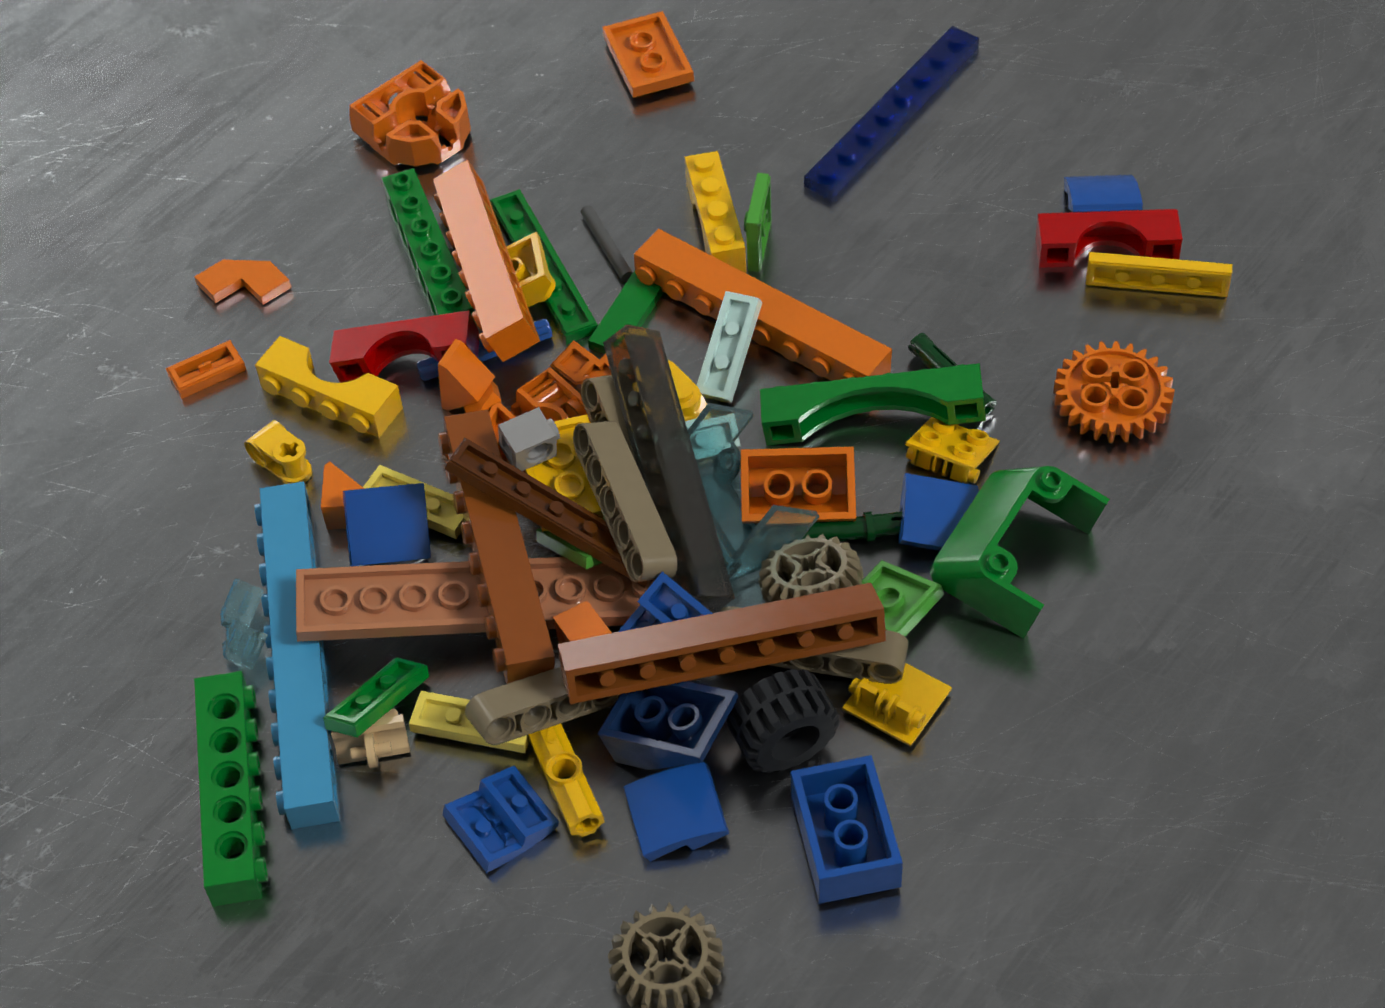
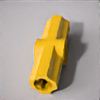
M562 724L529 734L530 743L549 783L551 796L557 802L571 836L580 835L585 837L595 833L597 828L604 824V817L583 773L581 760L574 753Z

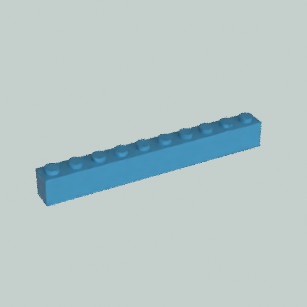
M304 481L259 488L261 503L254 505L257 525L263 528V533L257 534L260 556H265V563L259 564L262 586H267V594L261 595L264 616L270 619V625L264 626L267 648H272V657H266V667L269 680H274L275 689L268 691L271 712L277 713V722L271 723V733L274 746H279L280 756H275L273 762L277 781L282 780L283 788L281 791H276V801L279 815L287 816L291 830L340 821L333 739L331 731L325 729L323 719L330 712L323 640L297 642L296 569L317 568L311 503Z

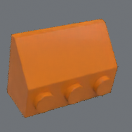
M854 447L741 449L742 524L856 521Z

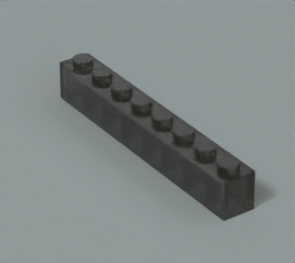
M626 324L603 342L635 462L677 556V571L671 579L709 611L714 613L734 600L735 596L660 331Z

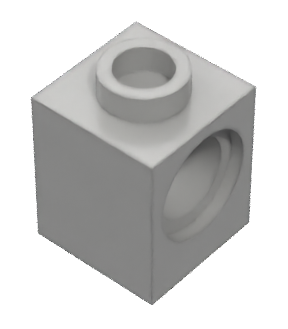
M539 407L498 425L499 446L509 463L519 470L524 471L557 456V440L560 439L558 428L553 419L545 418Z

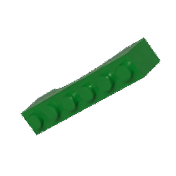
M980 363L760 389L761 423L766 446L803 442L814 432L834 421L853 414L875 410L916 412L936 418L948 425L986 421Z

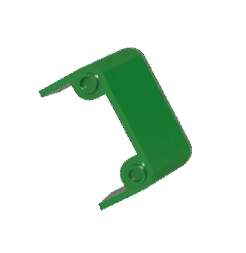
M1053 466L1005 469L993 472L941 548L930 569L933 582L942 585L944 591L1023 639L1045 604L1011 585L1017 573L1018 565L1010 552L997 545L1027 498L1086 534L1090 533L1110 500Z

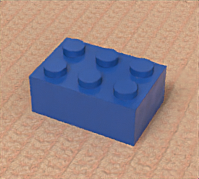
M872 755L791 771V797L819 904L901 887L903 862Z

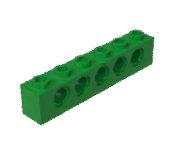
M412 168L382 177L387 206L433 316L468 310L472 315V312L475 310L465 295L467 290L458 274V269L415 169Z
M242 671L194 678L204 889L212 907L262 899L261 882L268 881V872L265 858L259 855V846H264L266 840L262 821H257V811L263 810V798L260 786H255V776L261 775L259 755L257 751L253 752L252 743L259 741L257 722L255 718H251L250 709L257 707L255 689L253 685L246 684ZM232 783H237L232 787L226 788L228 785ZM233 818H239L238 820H236V821H234V822L227 823L228 821H230V820L233 819ZM236 853H242L240 856L236 858L229 859L232 855Z

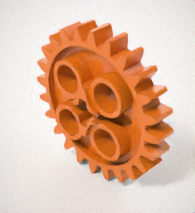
M1100 341L1098 350H1094L1087 344L1085 345L1084 355L1074 350L1072 360L1066 358L1063 360L1062 369H1057L1056 380L1054 381V404L1060 406V417L1069 416V426L1081 424L1080 434L1083 435L1092 430L1094 431V440L1099 439L1102 434H1107L1109 443L1114 441L1115 435H1120L1126 443L1128 442L1129 434L1133 433L1137 438L1142 439L1144 429L1154 433L1157 423H1165L1166 414L1171 412L1175 389L1172 388L1173 377H1166L1167 366L1157 367L1159 360L1157 356L1146 359L1147 349L1145 348L1135 353L1131 343L1125 349H1120L1118 341H1114L1112 348H1107L1104 342Z

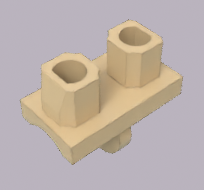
M396 709L388 711L358 738L331 731L338 765L367 760L371 769L378 767V758L410 753L403 714L398 715Z

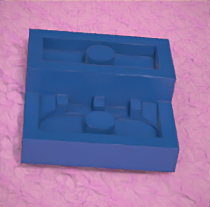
M1133 175L1064 177V191L1068 194V208L1072 212L1143 210L1140 189Z
M905 473L899 511L902 510L899 544L940 551L978 494L979 487L977 485Z
M424 483L343 491L350 566L431 558Z
M662 571L637 601L640 606L618 632L713 613Z
M705 762L664 770L623 786L642 854L648 861H653L685 845L692 850H696L729 834L712 776Z
M515 765L481 779L478 791L445 804L442 814L486 873L527 851L553 832L559 825L558 819Z

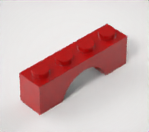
M1178 209L1038 213L1035 239L1039 268L1074 267L1082 253L1093 247L1104 245L1122 247L1131 251L1136 256L1167 259L1180 258L1183 238Z
M469 310L334 330L329 363L340 383L358 379L367 373L378 377L380 372L389 363L405 355L425 354L433 357L439 363L455 338L461 340L478 358L480 332Z

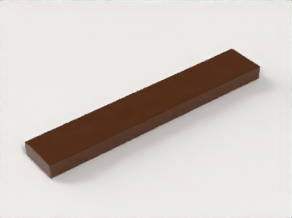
M464 437L444 468L446 471L631 579L604 519ZM649 581L636 582V583H638L639 585H641V586H643V587H646V585L648 584Z

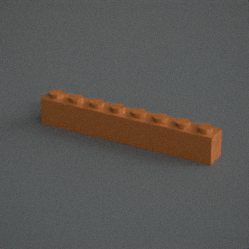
M488 410L444 416V432L438 433L442 455L448 454L450 459L465 437L501 458ZM446 471L449 484H456L457 491L453 492L456 513H463L465 519L464 522H461L464 545L471 544L473 551L468 553L472 576L479 575L481 584H476L478 602L480 607L487 606L489 616L484 617L487 637L489 640L495 639L497 648L493 649L496 672H503L506 684L554 669L555 655L516 511Z
M866 583L559 643L558 651L562 677L570 704L885 642V613L872 583Z

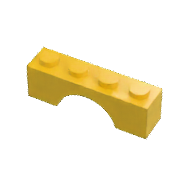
M718 151L685 156L686 185L693 209L697 208L705 253L746 273V248Z
M282 336L276 339L255 364L260 385L269 394H278L292 400L299 407H308L320 412L330 420H338L350 425L360 433H368L380 438L403 409L398 385L370 373L343 383L321 380L314 375L315 369L309 348Z

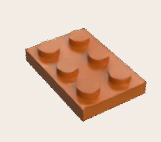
M663 11L602 27L603 37L633 98L694 81V71Z

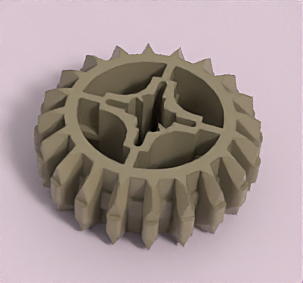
M807 534L805 539L797 540L793 537L791 543H779L778 550L768 551V559L761 561L758 581L762 598L765 600V603L861 585L863 584L862 579L864 575L860 558L857 556V552L850 548L849 542L840 543L838 537L827 540L824 534H821L818 538H811Z
M668 902L665 911L657 912V908L653 904L649 907V915L647 916L635 911L633 915L634 924L622 921L620 926L621 934L613 935L612 947L614 949L609 950L608 953L609 964L612 965L609 973L611 980L617 982L615 984L617 993L620 996L627 995V1003L631 1008L641 1002L642 1008H684L686 1004H689L692 1008H698L700 1006L699 996L711 998L713 995L711 985H719L721 981V972L719 970L724 968V956L721 954L723 945L720 938H715L716 929L713 924L705 925V917L701 912L690 918V909L686 905L677 913L674 912L673 905ZM691 945L697 949L701 956L699 964L695 969L689 965V960L686 958ZM638 951L644 954V960L646 961L644 964L645 970L641 975L632 967L633 959Z

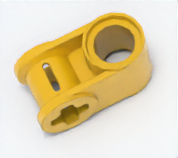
M272 420L244 442L245 449L254 462L266 468L282 480L283 483L290 484L302 481L305 483L310 479L312 467L309 461L305 459V444L276 420Z

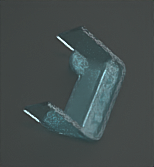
M708 403L661 466L682 516L683 533L681 539L707 581L727 584L761 569V561L768 559L771 550H780L784 544L792 543L796 539L801 540L820 516L817 511L773 505L757 525L755 523L742 524L741 500L731 485L741 469V454L734 442L752 420L754 414L750 410Z

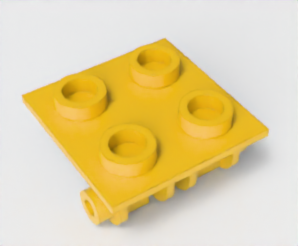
M931 417L906 442L905 445L909 447L906 458L911 460L912 465L926 470L931 469L933 473L938 472L942 461L945 460L942 476L947 477L951 471V479L965 484L969 482L975 484L980 474V470L976 468L995 449L1000 440L989 437L982 430L967 429L956 424L948 425Z
M905 663L903 677L897 683L885 684L872 682L867 678L862 680L855 678L849 687V692L852 695L844 704L842 710L911 747L950 693L952 687Z

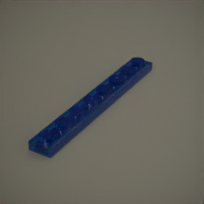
M952 26L804 176V186L832 200L979 48V38Z

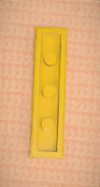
M1089 252L1086 285L1228 297L1233 264Z

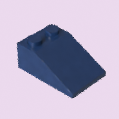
M688 681L621 694L598 735L614 761L646 770L702 763L739 696L734 691Z

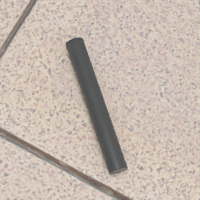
M591 205L584 206L581 209V215L623 282H627L633 273L594 208Z

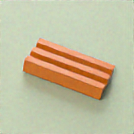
M231 340L165 368L181 399L246 371L245 363Z

